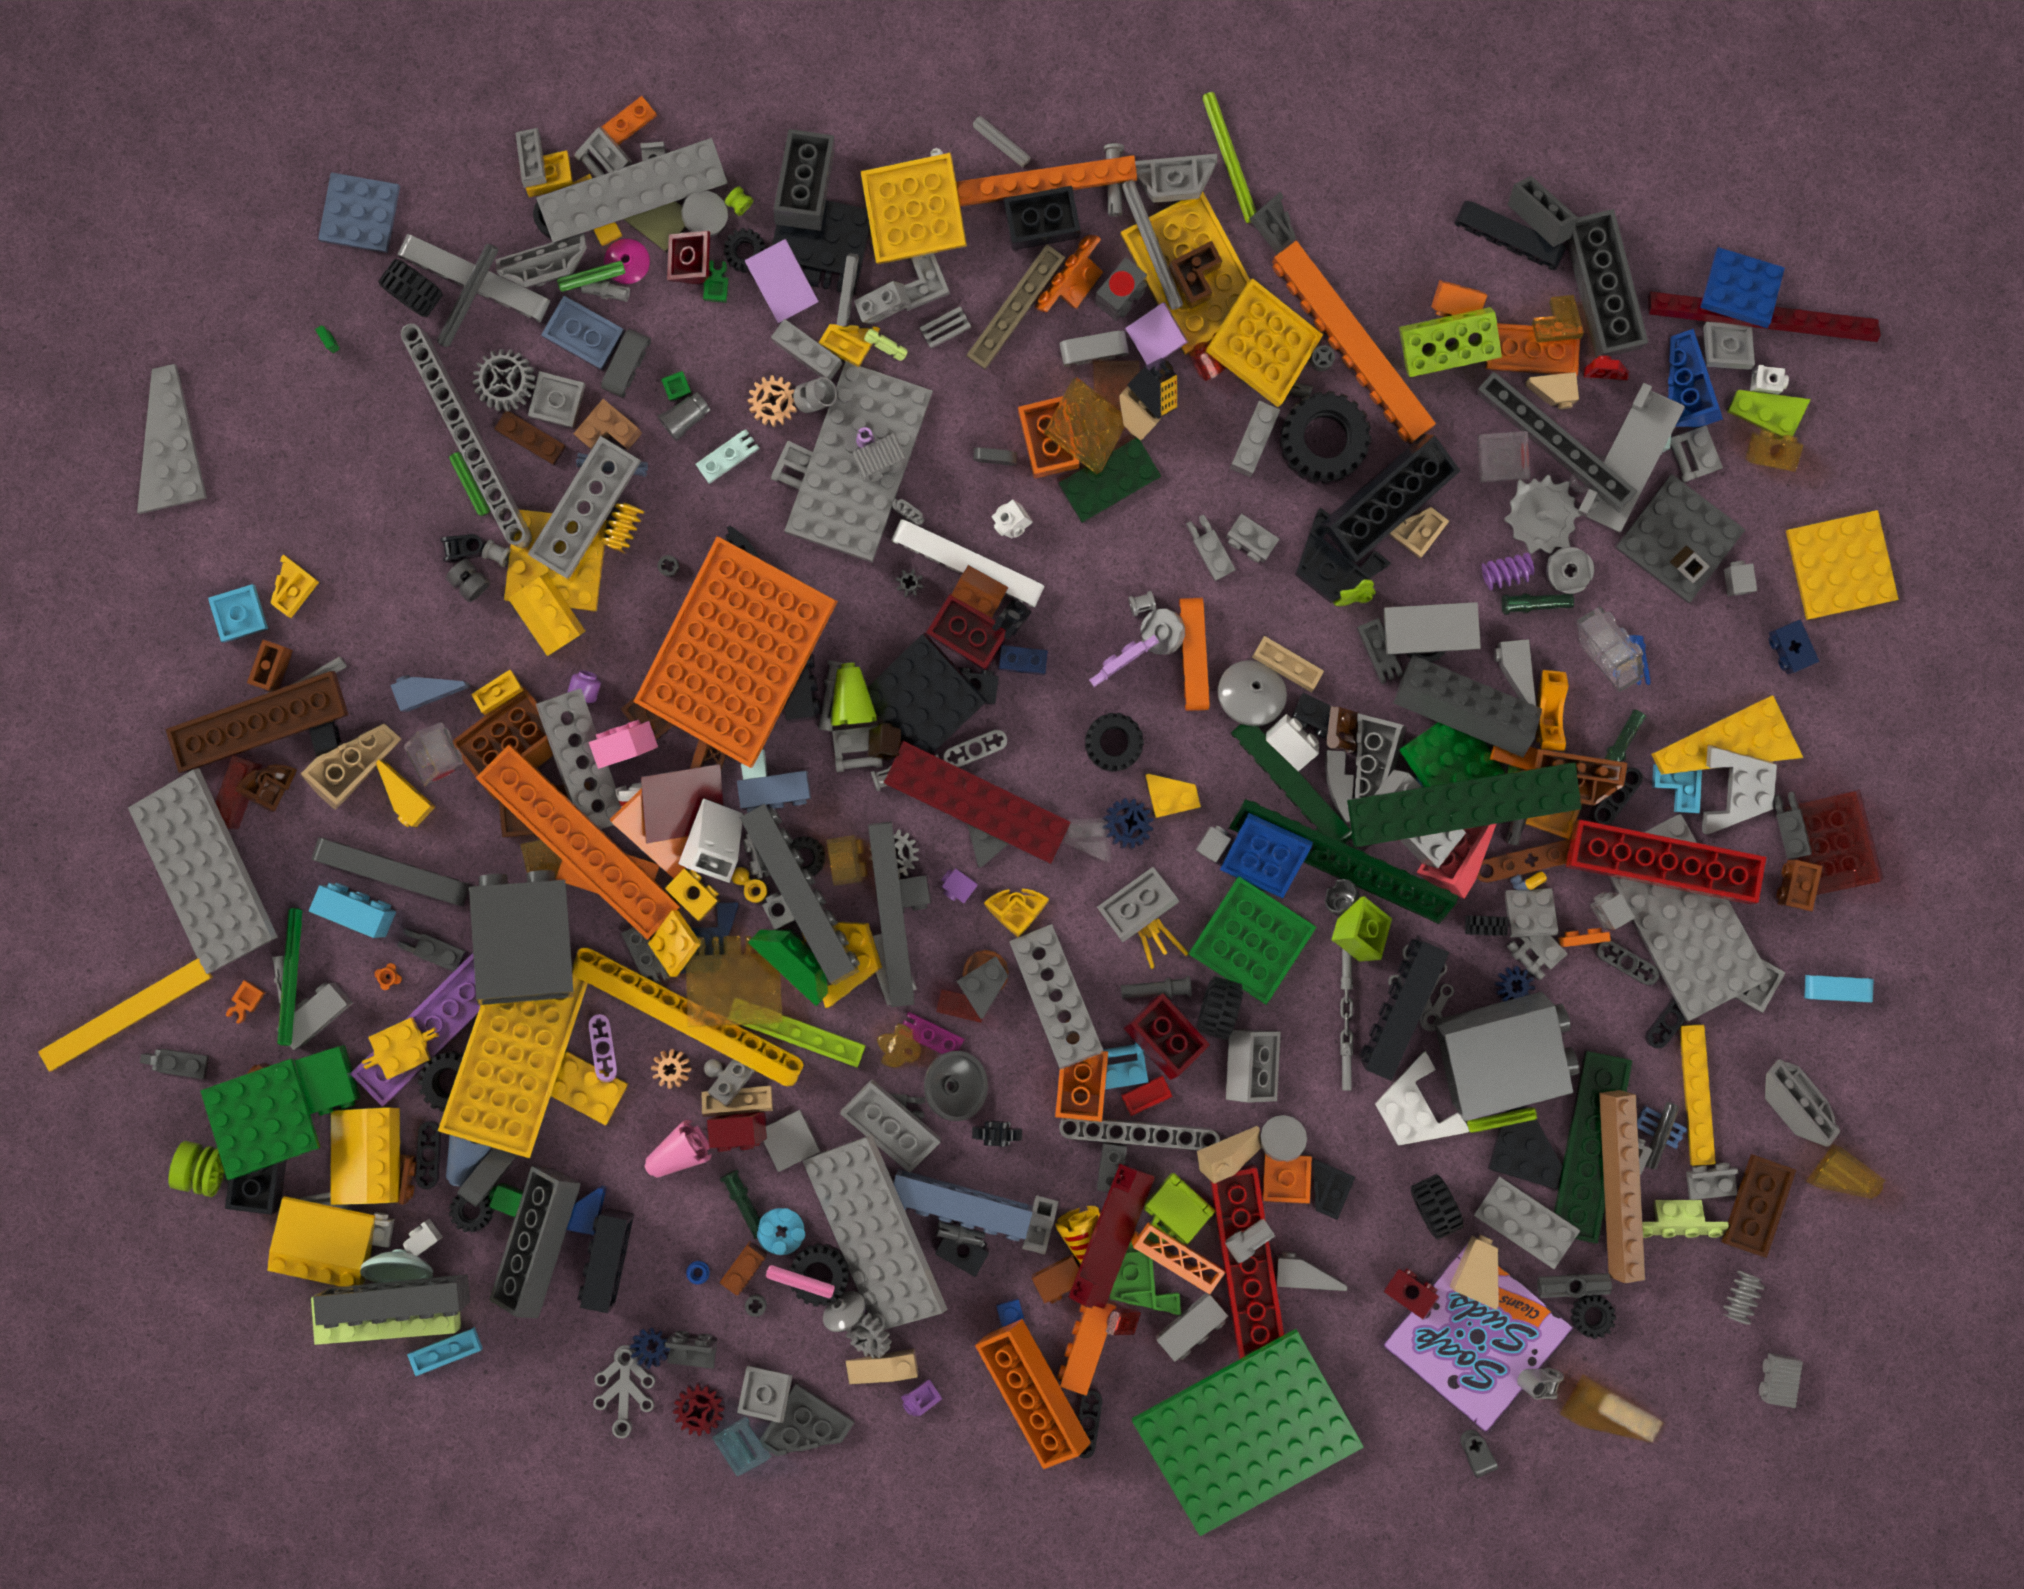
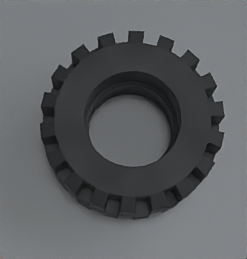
M399 259L392 261L378 281L385 291L422 317H428L443 296L441 290Z
M1107 713L1098 717L1089 727L1085 737V749L1089 759L1093 761V764L1105 771L1116 772L1125 770L1138 760L1143 750L1144 739L1142 730H1140L1136 721L1134 722L1128 715H1122L1123 713ZM1119 729L1127 736L1128 746L1121 755L1111 756L1103 751L1100 741L1103 733L1107 730Z
M1216 976L1210 980L1199 1013L1197 1024L1199 1033L1224 1040L1228 1039L1234 1029L1243 996L1241 983Z
M456 1051L446 1052L431 1058L432 1060L424 1065L425 1069L421 1070L419 1074L422 1076V1079L418 1080V1085H422V1089L419 1092L420 1095H425L423 1100L425 1103L430 1102L431 1108H439L441 1112L445 1111L450 1095L445 1093L440 1087L439 1077L446 1068H451L458 1072L464 1053H457Z
M1438 1174L1411 1186L1414 1202L1433 1237L1438 1240L1464 1227L1460 1210L1448 1186Z
M817 1243L815 1246L809 1245L803 1251L801 1250L790 1267L791 1272L806 1276L807 1267L815 1262L824 1263L831 1269L833 1279L830 1284L835 1287L831 1298L791 1286L792 1292L795 1291L797 1293L796 1297L798 1299L802 1298L804 1300L803 1303L807 1305L813 1303L815 1307H818L819 1304L826 1306L831 1301L832 1303L835 1302L844 1292L849 1279V1268L843 1254L841 1255L836 1247L834 1249L831 1248L829 1244L823 1246L821 1243Z

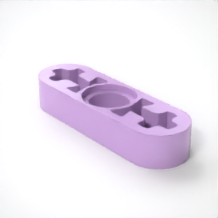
M598 1014L589 1021L595 1072L600 1081L611 1082L617 1075L610 1022L606 1016ZM597 1020H601L603 1024L606 1023V1026L602 1027L603 1036L608 1034V1038L600 1037L594 1040V1036L599 1037L597 1028H593V1025L597 1024ZM601 1042H606L609 1044L610 1049L607 1054L601 1055L597 1053L596 1046ZM612 1057V1060H607L608 1068L613 1069V1071L609 1073V1077H605L603 1073L600 1074V1071L603 1070V1062L600 1061L598 1063L597 1059L605 1060Z

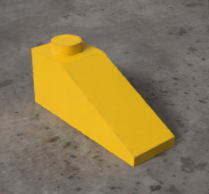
M378 760L376 765L393 809L399 815L397 819L406 827H418L436 806L385 760Z

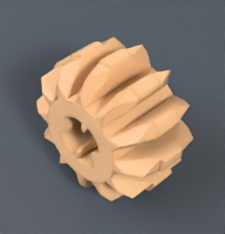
M670 1049L669 1056L664 1050L661 1052L662 1059L660 1057L654 1058V1061L659 1065L651 1066V1070L658 1071L653 1076V1079L662 1078L659 1082L660 1086H663L667 1081L668 1089L673 1088L674 1083L677 1087L682 1086L680 1079L684 1081L689 1079L683 1072L691 1071V1067H684V1064H687L690 1060L689 1058L681 1060L684 1054L682 1051L675 1057V1049ZM673 1063L676 1066L674 1068L676 1073L669 1074L666 1065L669 1066Z

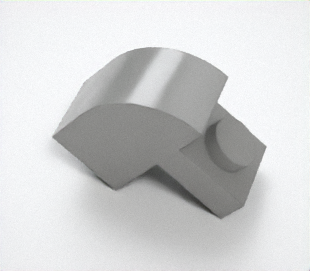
M1036 1195L1032 1206L1033 1213L1022 1249L1045 1255L1059 1201Z

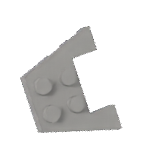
M1708 745L1706 766L1709 768L1729 767L1726 810L1703 812L1702 832L1704 834H1711L1773 810L1777 765L1770 761Z

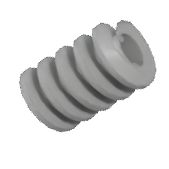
M1738 1270L1737 1273L1742 1277V1280L1734 1279L1739 1288L1730 1289L1735 1294V1297H1727L1732 1306L1724 1305L1723 1308L1729 1313L1723 1315L1750 1325L1751 1321L1746 1315L1754 1316L1755 1313L1749 1307L1758 1306V1303L1753 1298H1761L1762 1295L1756 1289L1764 1290L1765 1286L1759 1282L1761 1279Z

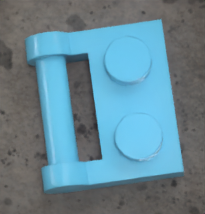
M1136 1042L1134 1045L1103 1049V1051H1108V1058L1137 1054V1060L1107 1065L1105 1089L1148 1083L1144 1051Z

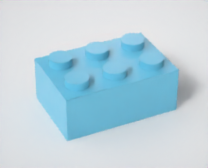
M337 882L335 884L319 885L309 912L372 938L386 937L396 914L395 910L390 909L391 904L378 900V902L369 900V895L359 891L356 893L349 892L348 886Z

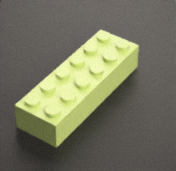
M311 1297L314 1345L452 1334L461 1329L460 1311H458L457 1315L444 1317L443 1313H438L428 1319H419L418 1315L410 1316V1319L406 1321H396L395 1318H388L386 1322L372 1324V1320L363 1321V1324L357 1326H348L347 1322L339 1323V1326L335 1328H324V1325L316 1326L314 1301L313 1297Z

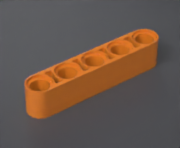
M1203 597L1179 599V607H1181L1180 617L1185 626V637L1181 645L1183 652V675H1185V710H1209Z

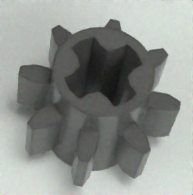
M912 569L911 573L908 574L902 570L903 577L896 578V581L901 583V586L897 587V591L904 590L905 598L908 597L909 593H913L917 597L916 590L924 589L918 583V581L923 579L922 575L916 577L915 569ZM910 578H913V582L916 585L910 586V589H907L904 581H909Z

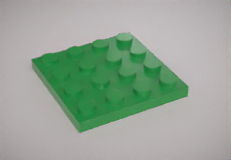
M1439 722L1399 749L1423 787L1505 774L1498 762L1490 760L1491 751L1484 741Z
M1238 876L1188 954L1227 980L1241 983L1244 991L1267 1005L1315 931L1316 926Z
M288 1059L200 1090L227 1180L238 1178L321 1148L293 1059Z

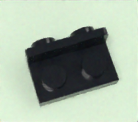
M1302 693L1291 718H1296L1302 724L1303 729H1307L1309 726L1316 730V735L1327 739L1331 705Z

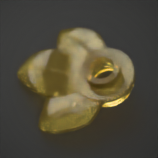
M897 1023L894 1033H885L877 1037L880 1049L886 1053L881 1060V1063L885 1066L900 1067L904 1062L916 1061L921 1055V1047L913 1039V1033L906 1025ZM910 1048L913 1054H907L905 1049Z

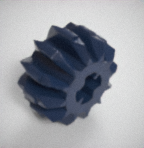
M1514 966L1513 972L1509 967H1506V975L1498 973V977L1502 979V982L1496 981L1494 984L1501 986L1502 989L1497 990L1496 994H1504L1501 999L1503 1002L1531 995L1528 993V990H1535V986L1529 985L1534 978L1532 976L1526 977L1528 970L1524 969L1520 972L1519 966ZM1518 980L1517 986L1519 989L1514 990L1511 983Z
M651 1327L648 1333L642 1329L639 1331V1335L633 1336L632 1339L635 1343L631 1344L629 1349L636 1351L631 1355V1358H639L637 1361L638 1366L645 1362L646 1369H649L652 1364L658 1367L660 1361L667 1359L664 1353L669 1352L670 1348H666L664 1344L668 1338H660L663 1334L661 1330L655 1335V1330ZM652 1345L654 1349L647 1351L646 1346Z

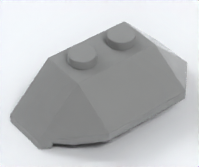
M584 233L554 243H548L495 259L496 271L498 275L527 288L542 286L546 282L574 273L587 249Z
M1781 1059L1777 1060L1766 1073L1765 1099L1795 1135L1826 1147L1830 1146L1840 1133V1129L1836 1125L1835 1116L1829 1102L1799 1066L1784 1062Z

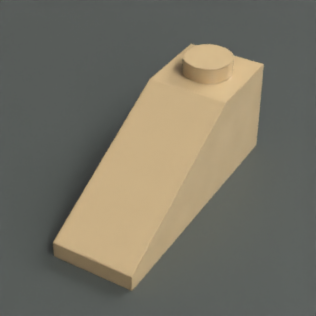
M1258 1126L1197 1151L1200 1171L1213 1183L1235 1175L1262 1148L1260 1128Z
M915 1349L886 1353L881 1358L876 1356L875 1359L869 1356L846 1360L849 1384L893 1382L917 1378L918 1376Z

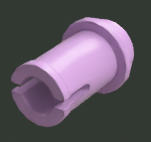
M862 427L858 430L859 434L857 433L856 442L859 448L875 442L872 431L869 428Z

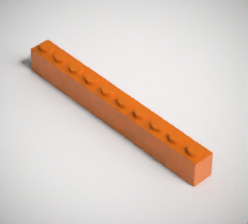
M1295 241L1276 255L1272 261L1274 264L1272 268L1278 277L1283 276L1287 282L1286 287L1293 296L1297 295L1302 301L1300 302L1302 309L1307 314L1311 313L1315 318L1314 324L1320 332L1325 331L1329 337L1328 342L1334 350L1338 349L1341 352L1343 363L1349 369L1351 367L1357 373L1355 377L1359 384L1363 387L1366 385L1371 392L1369 395L1376 405L1380 404L1385 410L1383 412L1385 418L1390 423L1394 422L1399 428L1397 432L1400 438L1405 442L1408 440L1411 444L1433 428L1436 424L1300 244Z

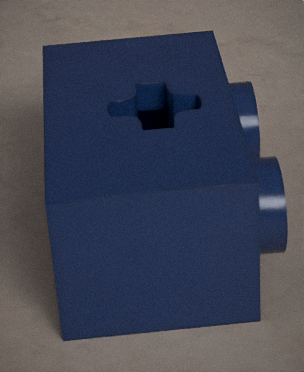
M1801 619L1768 632L1770 635L1768 638L1769 644L1773 650L1777 651L1780 657L1778 664L1782 671H1786L1787 674L1795 673L1820 662ZM1791 645H1794V646H1795V649H1793L1792 651H1790V650H1789V647H1790Z
M1002 645L999 671L1045 676L1048 650Z

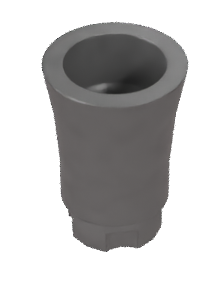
M696 392L691 398L687 397L681 403L657 415V417L671 437L677 442L711 410L705 400Z

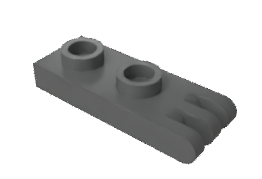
M1377 618L1357 627V631L1380 683H1386L1384 673L1387 674L1390 681L1395 679L1392 672L1393 669L1398 677L1403 676L1395 654L1386 655L1385 631L1380 619Z
M634 927L621 933L642 976L648 979L653 977L657 984L662 983L658 976L660 973L665 981L670 979L667 971L648 945L651 938L647 940Z

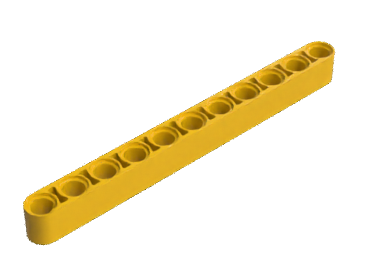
M590 948L578 950L572 965V973L576 977L784 1086H793L797 1082L804 1066L802 1060L797 1056Z

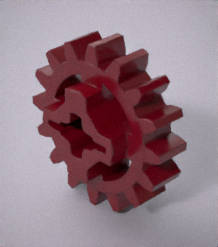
M697 1383L695 1389L689 1385L687 1393L685 1391L679 1393L681 1399H676L674 1402L679 1407L674 1408L673 1413L679 1414L675 1422L683 1423L681 1430L687 1427L689 1428V1435L693 1431H697L698 1436H701L703 1430L710 1434L712 1431L711 1426L715 1429L719 1426L717 1420L722 1421L724 1417L719 1412L724 1411L725 1406L719 1405L723 1397L715 1396L718 1391L717 1389L711 1392L709 1391V1384L703 1389L700 1383ZM699 1395L706 1396L709 1399L706 1400L704 1398H701ZM688 1399L690 1407L684 1411V1404ZM696 1405L698 1408H704L702 1413L694 1411ZM714 1408V1415L710 1420L708 1412Z

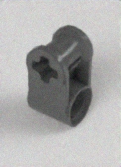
M1475 1430L1463 1432L1460 1442L1475 1477L1478 1479L1497 1470L1498 1465L1486 1441ZM1475 1439V1446L1472 1447L1471 1441Z

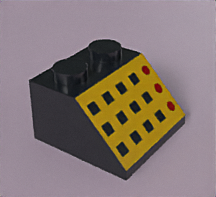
M1162 358L1146 365L1127 384L1157 419L1177 408V374L1173 371V366Z

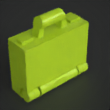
M1171 1173L1143 1207L1150 1216L1154 1217L1152 1225L1165 1232L1157 1225L1158 1222L1161 1223L1169 1231L1168 1235L1171 1237L1175 1236V1239L1184 1245L1193 1239L1216 1211L1175 1173Z

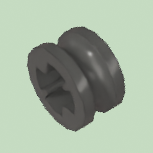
M666 555L660 558L657 567L662 575L672 577L679 571V562L673 556ZM667 560L675 564V566H672L673 570L671 572L662 568Z
M758 1294L750 1296L745 1303L746 1312L752 1317L762 1315L767 1306L765 1298ZM754 1300H759L758 1304L762 1303V1307H759L757 1312L753 1311L754 1308L751 1309L749 1305Z

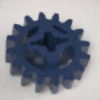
M1127 798L1121 800V804L1116 801L1113 803L1114 808L1109 807L1106 810L1110 815L1103 817V820L1108 822L1107 825L1103 826V829L1109 830L1106 837L1114 838L1112 841L1113 845L1120 842L1121 849L1125 848L1127 844L1129 849L1135 848V843L1141 846L1143 840L1150 838L1147 832L1153 831V827L1149 826V823L1154 820L1147 817L1151 812L1150 810L1144 811L1142 809L1144 807L1143 802L1137 806L1136 799H1132L1128 803ZM1126 809L1123 816L1116 815L1120 810ZM1127 819L1129 820L1128 823L1132 825L1130 828H1128L1127 823H1124ZM1133 832H1140L1136 838L1130 839Z

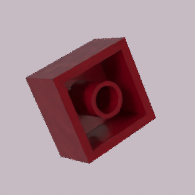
M765 1112L721 1115L707 1120L709 1148H717V1152L732 1150L731 1148L740 1146V1150L754 1149L755 1146H760V1142L767 1139Z

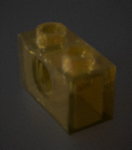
M1761 430L1760 433H1752L1745 460L1754 464L1796 472L1804 446L1797 441L1798 437L1784 434L1783 438L1774 436V432ZM1779 444L1780 448L1778 453L1775 455H1771V447L1773 445Z

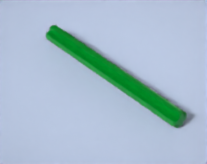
M290 908L288 910L277 1044L280 1046H290L292 1044L303 912L299 908Z

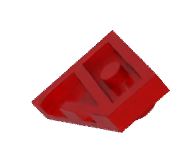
M1598 356L1584 368V377L1628 381L1629 371L1619 360H1612L1611 356Z

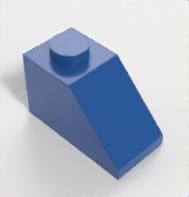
M600 1186L574 1204L566 1230L590 1235L596 1233V1231L592 1230L595 1217H598L602 1211L607 1186Z

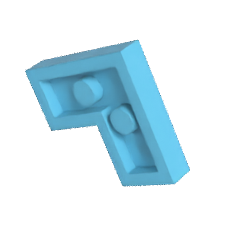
M1653 765L1652 788L1675 789L1674 812L1700 813L1702 770L1661 775L1657 765Z

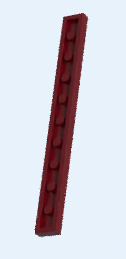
M1650 291L1648 296L1649 315L1764 328L1700 308L1703 299L1701 297ZM1783 307L1774 308L1771 323L1768 328H1764L1878 342L1881 336L1879 319Z

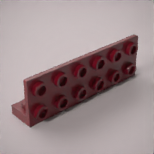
M1119 1164L1068 1297L1085 1307L1092 1308L1096 1306L1102 1309L1105 1308L1155 1179L1154 1176Z

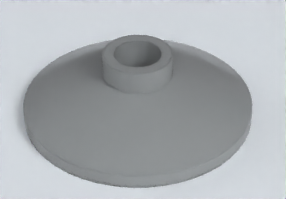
M848 1291L842 1293L835 1302L832 1303L831 1301L823 1314L825 1327L832 1332H841L855 1325L865 1310L863 1296L858 1292Z

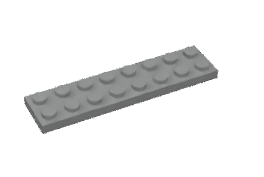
M709 138L536 197L554 243L686 198L691 193H701L727 184V180L713 140Z

